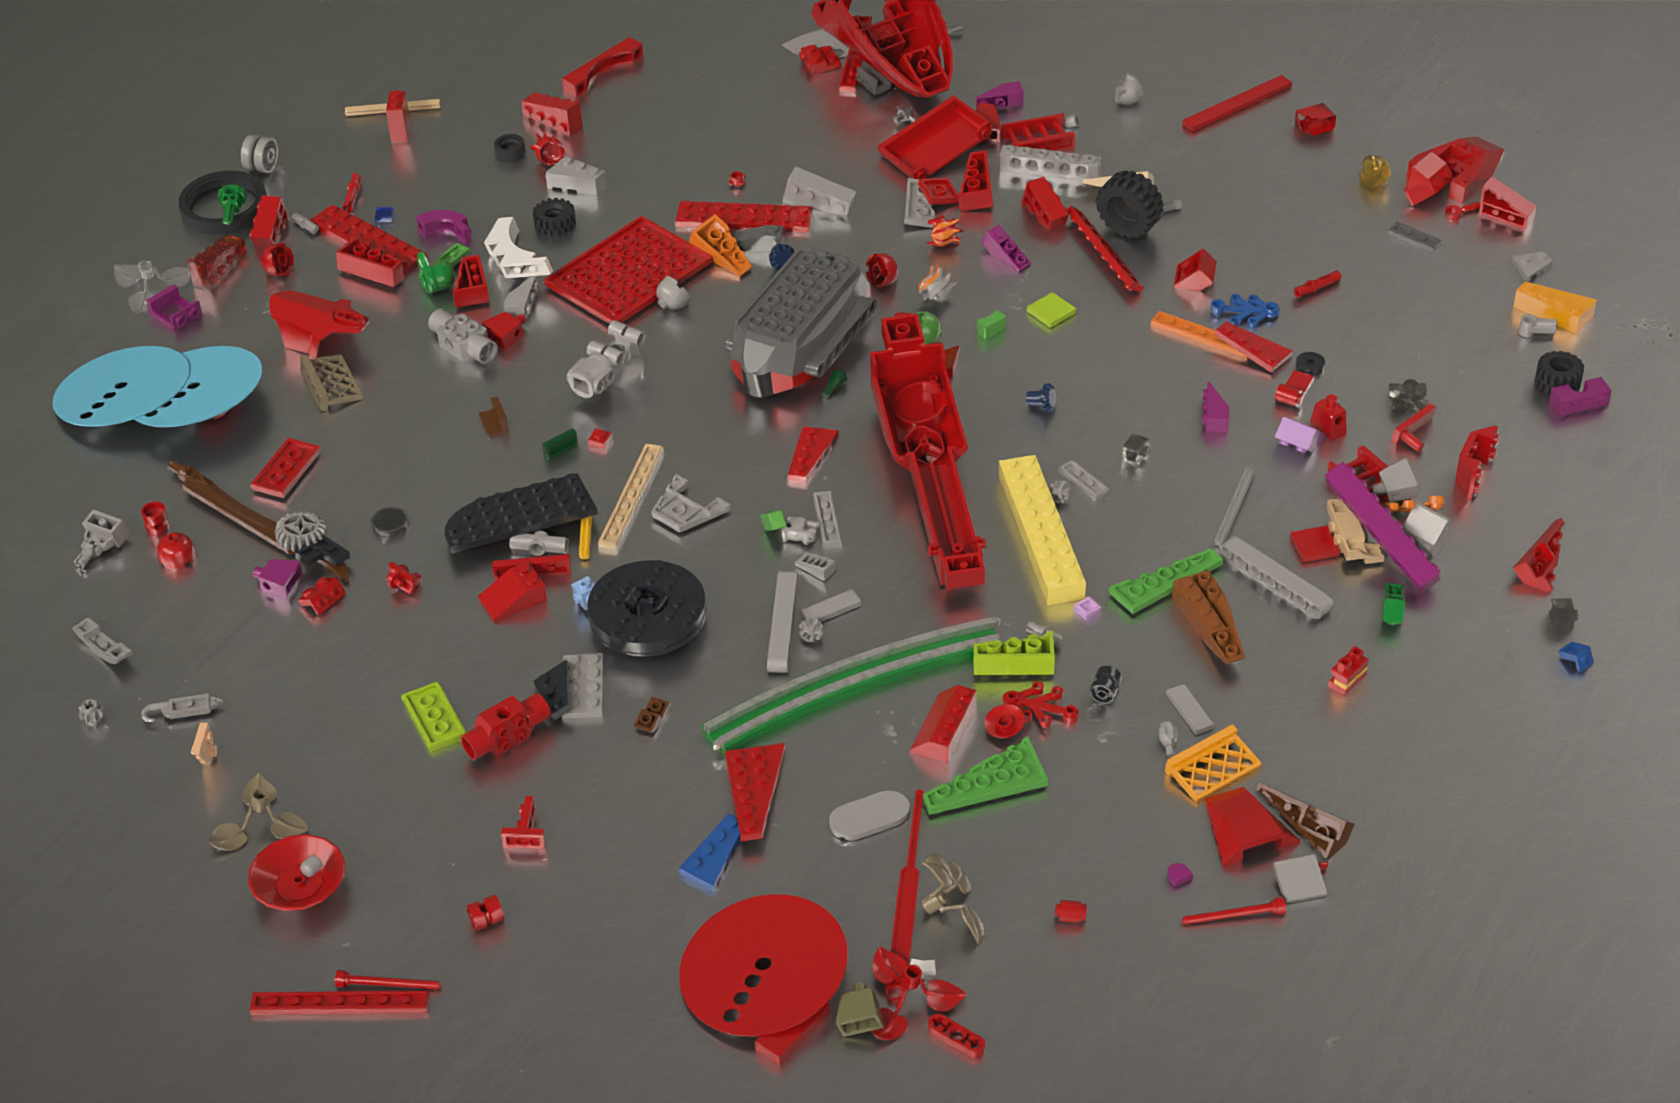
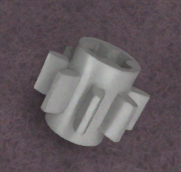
M1055 480L1054 483L1050 482L1048 485L1054 503L1061 504L1063 500H1068L1070 488L1066 482Z
M807 618L806 621L803 620L799 625L801 629L799 634L807 642H815L816 639L819 640L823 635L821 631L823 626L818 619Z
M88 699L79 706L80 712L78 714L80 720L85 719L86 724H95L104 717L103 704H97L96 699Z

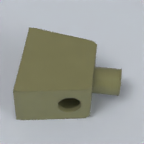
M864 983L855 984L853 992L844 993L841 996L836 1025L843 1037L884 1028L879 1001L873 990L867 988Z

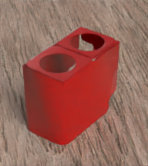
M1324 103L1296 110L1295 125L1305 134L1315 136L1333 130L1336 125V115ZM1298 113L1305 118L1303 120H1300L1298 118Z

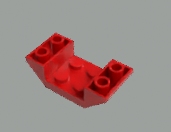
M1494 425L1471 431L1460 452L1455 484L1467 500H1472L1474 494L1479 492L1481 483H1478V480L1481 479L1483 469H1480L1481 464L1488 466L1490 460L1495 459L1497 453L1495 445L1497 446L1500 437L1497 434L1498 426Z

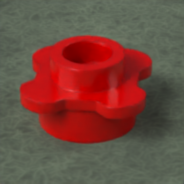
M740 171L732 172L729 184L734 186L744 185L746 176Z

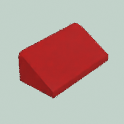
M954 346L945 350L948 377L953 378L960 355V346Z

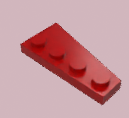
M803 426L787 475L788 481L807 482L816 469L817 463L823 459L826 450L830 449L833 440L839 436V430Z

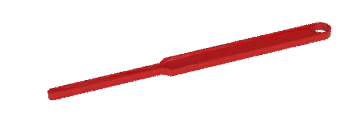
M921 789L916 790L907 866L900 870L890 951L904 958L908 965L910 963L920 871L915 867L923 805V790ZM894 980L892 983L886 984V999L892 1004H898L900 997H891L889 992L892 990L902 992L904 988L902 980L900 982Z

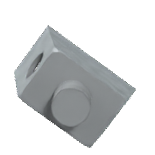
M1406 458L1379 472L1381 483L1371 486L1373 493L1377 496L1386 493L1390 502L1421 496L1418 483Z

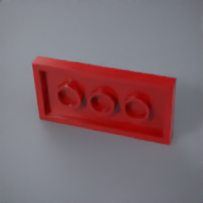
M287 438L250 484L251 489L284 498L321 452L320 446Z

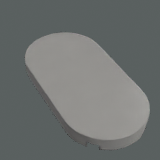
M887 790L849 802L832 811L829 817L830 830L838 838L842 837L845 840L853 841L898 826L907 819L910 811L909 801L903 794Z

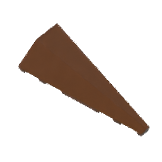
M1258 783L1256 789L1280 811L1299 833L1303 834L1310 841L1313 847L1323 854L1324 858L1330 859L1347 844L1355 825L1354 823L1266 784Z

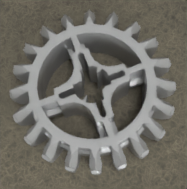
M293 511L291 515L286 514V517H281L280 521L277 522L275 529L277 543L282 548H286V551L292 550L293 553L306 545L309 546L311 542L317 543L316 539L321 540L322 536L327 534L325 520H322L321 516H316V513L310 514L309 511L306 513H302V511L295 513Z

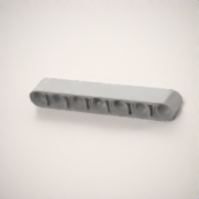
M1233 536L1219 546L1218 552L1223 559L1310 616L1319 619L1333 609L1334 602L1331 597L1242 539Z
M778 571L767 658L768 673H788L798 589V571Z

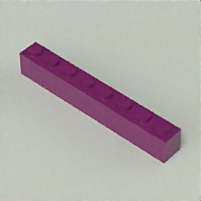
M1344 462L1340 463L1325 474L1326 483L1421 594L1440 581V569L1435 563L1431 564L1427 559L1426 552L1422 548L1419 550L1416 547L1413 537L1403 532L1404 528L1401 523L1391 518L1392 514L1389 509L1379 504L1380 500L1375 493L1371 494L1367 490V484L1363 479L1359 480L1355 476L1356 472L1352 466H1347Z

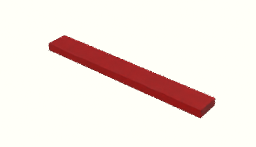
M858 16L864 27L872 25V16ZM850 49L839 90L842 92L856 91L858 83L857 67H862L863 60Z
M1280 75L1183 119L1182 125L1194 132L1292 87V82L1283 75Z
M429 991L253 992L250 1013L251 1015L427 1013L430 994Z

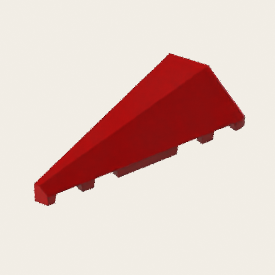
M1562 517L1555 520L1513 567L1523 584L1546 592L1553 590L1554 587L1551 585V582L1556 576L1553 571L1554 567L1558 565L1561 548L1558 542L1563 536V533L1560 531L1561 527L1565 525Z

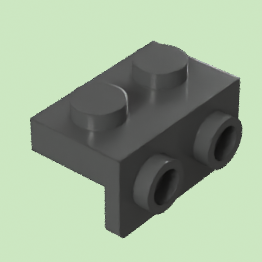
M861 66L857 67V80L874 95L891 89V83L874 69L865 71Z

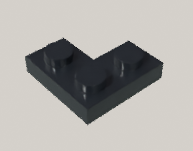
M325 535L322 536L321 540L316 539L317 543L311 542L309 546L306 545L295 552L296 559L308 567L322 558L335 566L350 558L348 550Z

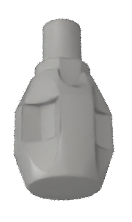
M1171 721L1162 722L1159 728V740L1164 745L1168 758L1175 756L1174 748L1178 736L1177 728Z

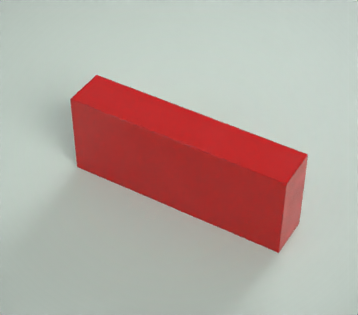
M827 1003L811 1018L793 1028L775 1034L759 1036L755 1040L756 1051L778 1066H781L831 1014V1004Z

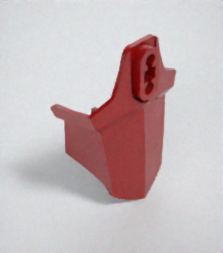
M293 290L274 293L270 297V314L278 324L284 348L308 353L309 359L318 358L320 341L331 333L359 334L369 323L368 317L351 308V300L340 299L333 302Z

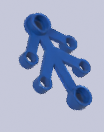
M1232 294L1231 304L1241 306L1225 305V302L1221 299H1215L1211 302V311L1215 315H1221L1223 312H1241L1236 316L1230 317V323L1238 327L1240 326V321L1254 313L1259 314L1248 318L1247 325L1250 328H1256L1258 322L1266 317L1273 318L1280 314V308L1277 303H1265L1254 294L1248 297V302L1241 298V295Z

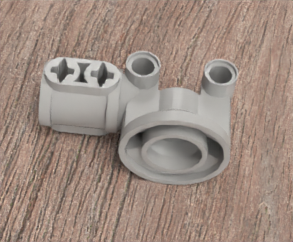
M613 320L608 327V334L615 337L616 341L610 342L607 345L596 340H592L589 343L587 354L590 356L588 358L582 357L567 373V381L572 390L583 398H590L594 393L600 394L608 386L623 387L637 382L644 374V362L639 353V347L644 344L646 339L644 331Z

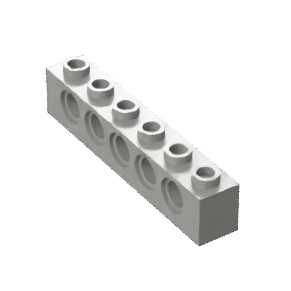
M1003 145L1000 153V171L1080 181L1099 178L1101 157L1013 145Z

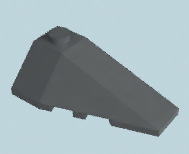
M765 225L733 232L731 235L733 238L735 237L737 245L742 251L771 252L774 245L784 244L786 229L783 226Z

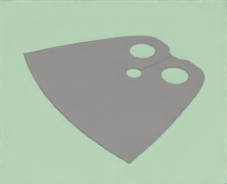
M823 29L804 34L781 45L798 56L802 47L816 44L817 48L830 45L834 51L837 49L843 50V54L837 55L838 58L846 57L849 51L844 44Z

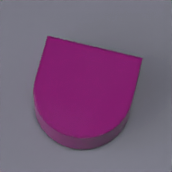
M1174 863L1168 868L1167 878L1174 887H1177L1192 880L1193 873L1186 865Z

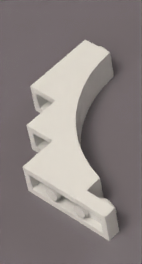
M498 218L484 243L490 256H493L497 266L501 268L505 278L551 275L553 269L547 257H537L535 252L523 250L515 245L519 229L514 218Z

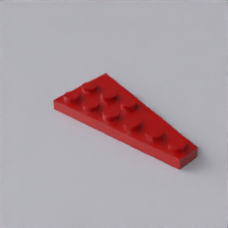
M786 743L725 751L741 842L762 839L767 814L770 811L771 799L774 796L779 769L782 766V758L786 750Z

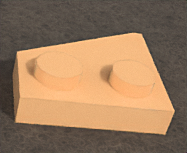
M208 723L199 724L191 754L196 755V759L202 765H211L213 757L217 756V746L213 743V732L210 731Z

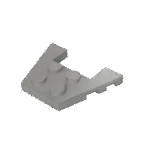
M675 474L672 483L668 484L665 494L660 497L651 512L652 517L678 532H683L730 511L731 504L719 497L706 507L697 504L680 494L689 487V481Z

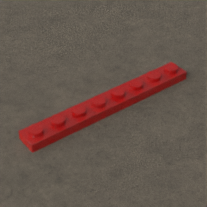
M1070 206L1068 208L1071 216L1070 219L1078 224L1077 228L1086 234L1085 238L1094 244V249L1101 252V257L1109 262L1108 266L1118 273L1116 276L1125 282L1127 289L1141 293L1144 286L1084 213Z

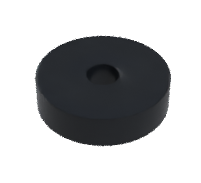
M1304 352L1296 358V369L1300 372L1315 376L1324 371L1325 359L1318 353Z

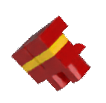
M1353 646L1347 655L1338 660V663L1331 668V673L1334 676L1329 680L1328 687L1345 696L1367 676L1369 659L1363 656V650Z

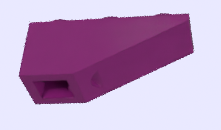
M1020 82L1003 83L976 97V108L979 102L993 104L996 109L1024 105V91Z
M1000 224L987 231L981 240V243L992 256L1018 272L1031 264L1030 260Z
M1207 382V389H1203V400H1206L1203 401V412L1206 413H1203L1202 424H1206V432L1228 433L1229 406L1213 385Z

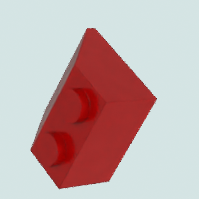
M1202 248L1177 265L1174 287L1176 289L1201 291L1206 287H1210L1214 282L1217 261Z

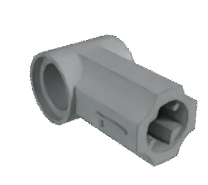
M1524 314L1521 318L1518 333L1526 338L1533 337L1534 334H1555L1557 322L1556 319L1537 318L1532 314Z

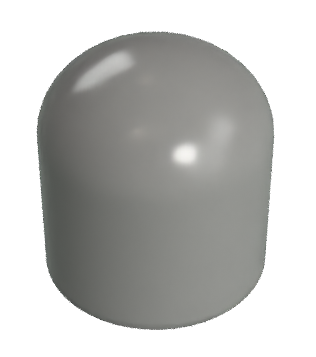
M1076 114L1064 118V126L1066 128L1079 127L1080 120Z
M310 855L301 864V872L307 877H312L323 867V864L317 856Z

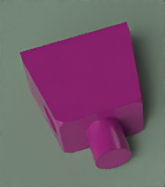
M270 559L264 568L255 567L253 570V577L259 579L263 591L286 600L303 576L300 561Z

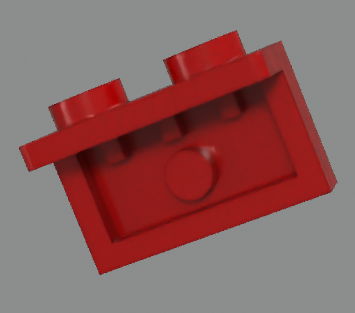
M322 577L317 580V584L313 588H308L302 593L303 596L298 599L300 605L312 606L317 615L322 614L346 594L337 577Z

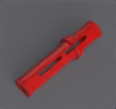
M358 173L352 174L351 181L347 186L348 191L342 207L343 210H346V207H348L347 212L353 211L357 193L361 188L362 175L360 174L357 178Z
M1336 270L1315 280H1308L1305 284L1295 287L1293 290L1297 298L1309 293L1313 294L1320 288L1340 281L1342 278L1341 273Z

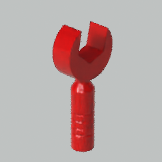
M1480 202L1466 205L1462 208L1456 205L1447 206L1445 213H1453L1449 214L1448 220H1459L1462 213L1479 209Z

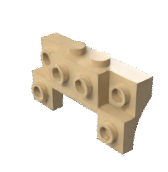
M1327 500V511L1331 519L1329 521V530L1333 532L1334 543L1338 545L1340 552L1344 553L1346 561L1363 559L1365 564L1384 562V554L1380 551V545L1378 543H1364L1365 534L1359 520L1342 500Z

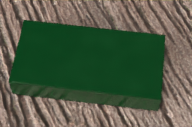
M572 428L542 443L544 458L548 461L577 446L576 431Z

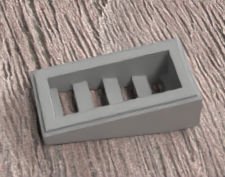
M806 552L795 562V566L822 581H826L837 571L836 561Z

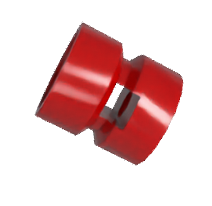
M159 501L145 504L141 509V515L146 533L152 537L165 535L170 530L165 505Z
M495 894L484 898L482 903L476 901L466 905L468 917L475 931L488 927V923L494 925L505 920L501 904Z

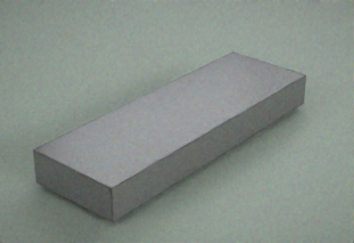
M1074 460L1058 467V473L1096 502L1109 494L1107 486Z
M851 589L802 609L801 616L805 621L807 618H815L823 622L862 606L861 600Z
M1185 684L1166 690L1167 697L1195 736L1214 729L1213 722Z

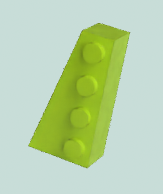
M1053 631L1046 632V635L1043 636L1030 634L1028 638L1019 640L1017 637H1012L1006 642L994 640L973 644L974 675H1054Z

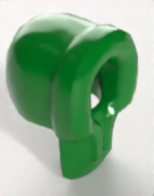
M423 251L417 253L416 261L420 270L418 276L424 291L428 294H434L449 289L455 280L451 264L445 261L430 267Z

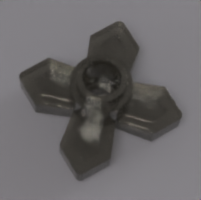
M1408 379L1403 384H1389V396L1395 398L1391 403L1393 413H1404L1409 407L1419 412L1430 404L1429 400L1424 398L1427 393L1425 383H1418L1413 379Z

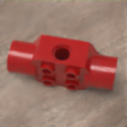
M535 693L523 701L512 695L478 714L474 729L460 736L461 744L467 755L474 761L489 752L497 756L529 738L536 725L551 717L550 708L539 693Z

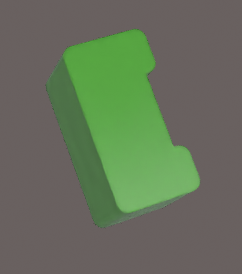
M999 310L994 311L992 315L977 320V334L984 339H988L1006 329V316Z
M782 509L760 514L765 530H776L787 526Z

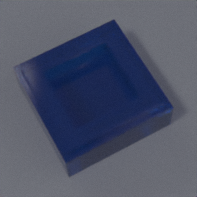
M377 207L374 217L375 222H392L394 208Z

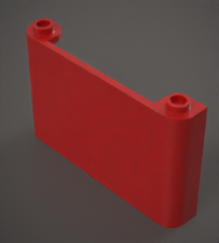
M953 95L877 147L879 153L910 178L926 179L989 137L991 134V124L987 119Z

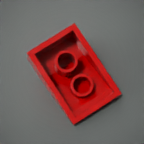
M528 561L510 568L478 595L479 601L494 622L547 601L545 584Z

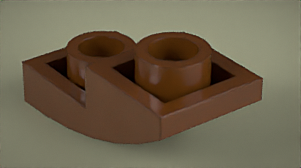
M651 697L646 709L640 711L633 725L634 728L653 733L671 707L670 702Z

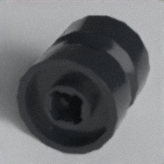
M1112 666L1099 667L1089 690L1091 698L1102 704L1113 702L1122 681L1121 673Z

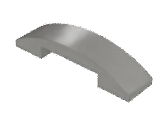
M89 617L72 627L77 636L96 655L111 664H117L133 654L132 650L123 643L117 644L101 631L100 626Z

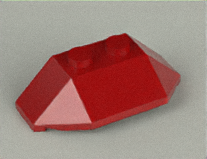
M1431 151L1410 168L1404 192L1411 205L1414 206L1436 194L1454 179V176L1445 160Z

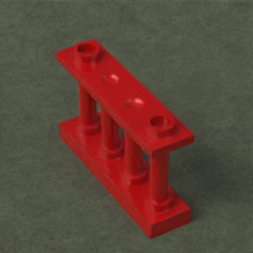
M1064 113L1001 124V138H1010L1011 145L1017 147L1050 151L1074 149L1076 135L1074 131H1064ZM1057 130L1059 134L1049 135L1048 131ZM1041 132L1043 137L1034 138L1032 134ZM1025 135L1028 139L1018 141L1017 137Z
M1364 445L1358 448L1357 459L1346 464L1347 466H1352L1353 469L1358 466L1363 467L1366 471L1356 475L1359 480H1365L1369 477L1376 478L1378 482L1372 485L1381 483L1379 472L1389 467ZM1330 461L1328 464V472L1337 466L1333 461ZM1372 485L1367 488L1370 493H1373ZM1387 495L1379 498V504L1389 502Z

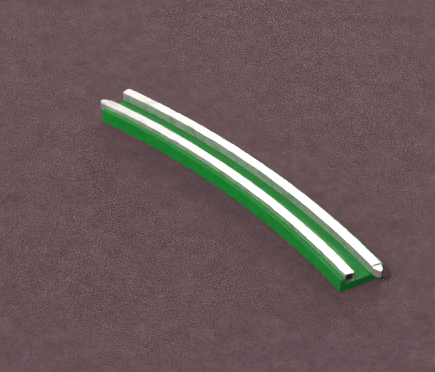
M989 617L922 633L828 664L771 688L713 717L702 724V732L713 742L714 750H720L725 755V751L738 750L786 724L849 697L919 673L973 659V644L1000 640L999 634H995L993 629L1000 625V618Z

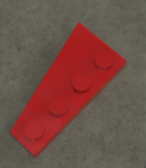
M1227 321L1215 330V336L1271 373L1290 358L1293 350Z

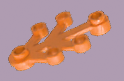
M1430 496L1429 502L1421 504L1437 512L1444 505V496ZM1403 501L1401 506H1399V503L1391 502L1381 503L1380 505L1387 507L1392 515H1394V512H1409L1410 514L1412 509L1415 508V501Z

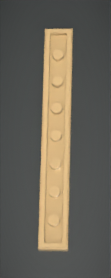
M645 444L598 541V547L617 550L663 453V446Z

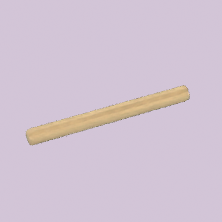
M439 99L408 102L409 111L440 108ZM387 103L345 107L346 116L386 113Z

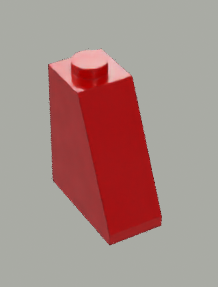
M979 102L975 111L991 124V134L984 140L1000 143L1001 125L995 105Z

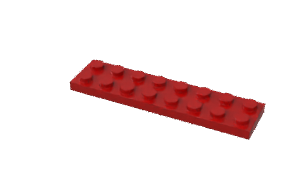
M680 201L675 226L698 228L715 214L727 224L729 229L747 230L765 225L783 226L786 231L809 232L813 209L812 206Z
M333 204L309 220L319 226L318 231L343 244L348 243L354 237H358L360 242L369 243L371 248L380 249L382 254H389L399 259L403 263V275L418 266L416 261L417 253L422 252L421 250Z

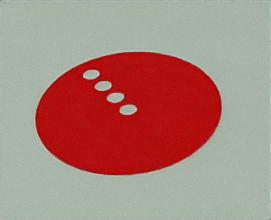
M785 894L760 895L744 899L713 915L691 938L680 964L679 981L681 992L692 1013L704 1024L715 1030L731 1035L749 1037L779 1033L811 1018L836 993L846 972L848 962L847 942L837 920L826 909L813 901ZM769 958L771 960L770 967L766 970H758L755 964L759 959ZM750 975H758L761 981L755 987H747L745 985L746 978ZM740 992H747L750 995V999L746 1004L738 1005L734 1002L735 996ZM735 1009L739 1012V1018L734 1022H726L723 1018L728 1010Z

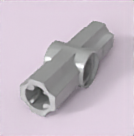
M536 531L534 535L521 534L511 537L509 545L511 549L529 550L536 556H541L545 552L567 554L569 538L549 536L544 531Z

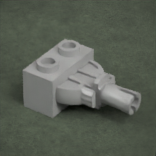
M92 510L82 522L86 532L84 534V542L81 544L83 550L74 560L75 565L85 568L92 557L100 556L103 551L113 546L119 548L130 535L123 520Z

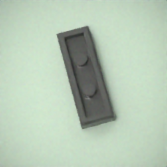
M1396 222L1388 230V235L1430 253H1434L1442 244L1441 239L1400 222Z

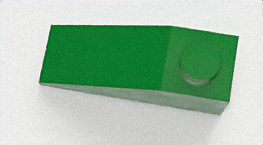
M1385 582L1382 621L1389 625H1398V623H1403L1405 584Z

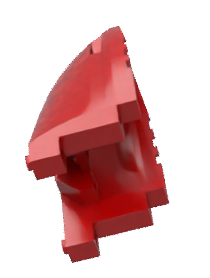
M821 0L814 3L811 15L817 25L844 44L877 73L899 89L921 98H929L948 91L953 73V53L946 22L935 0H885L886 4L882 10L884 20L864 27L858 15L852 16L849 13L852 0ZM940 45L943 52L944 69L941 65V58L939 54Z

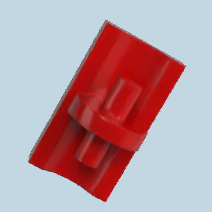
M390 562L388 564L389 574L386 576L388 586L392 589L399 587L409 595L413 594L415 587L421 583V575L417 572L411 574L408 567L404 564L398 565Z

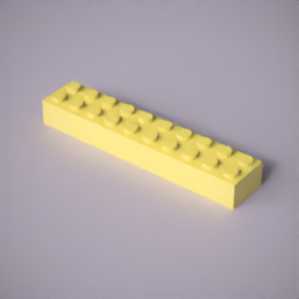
M1031 455L999 461V479L1047 606L1085 599L1086 581L1036 456Z

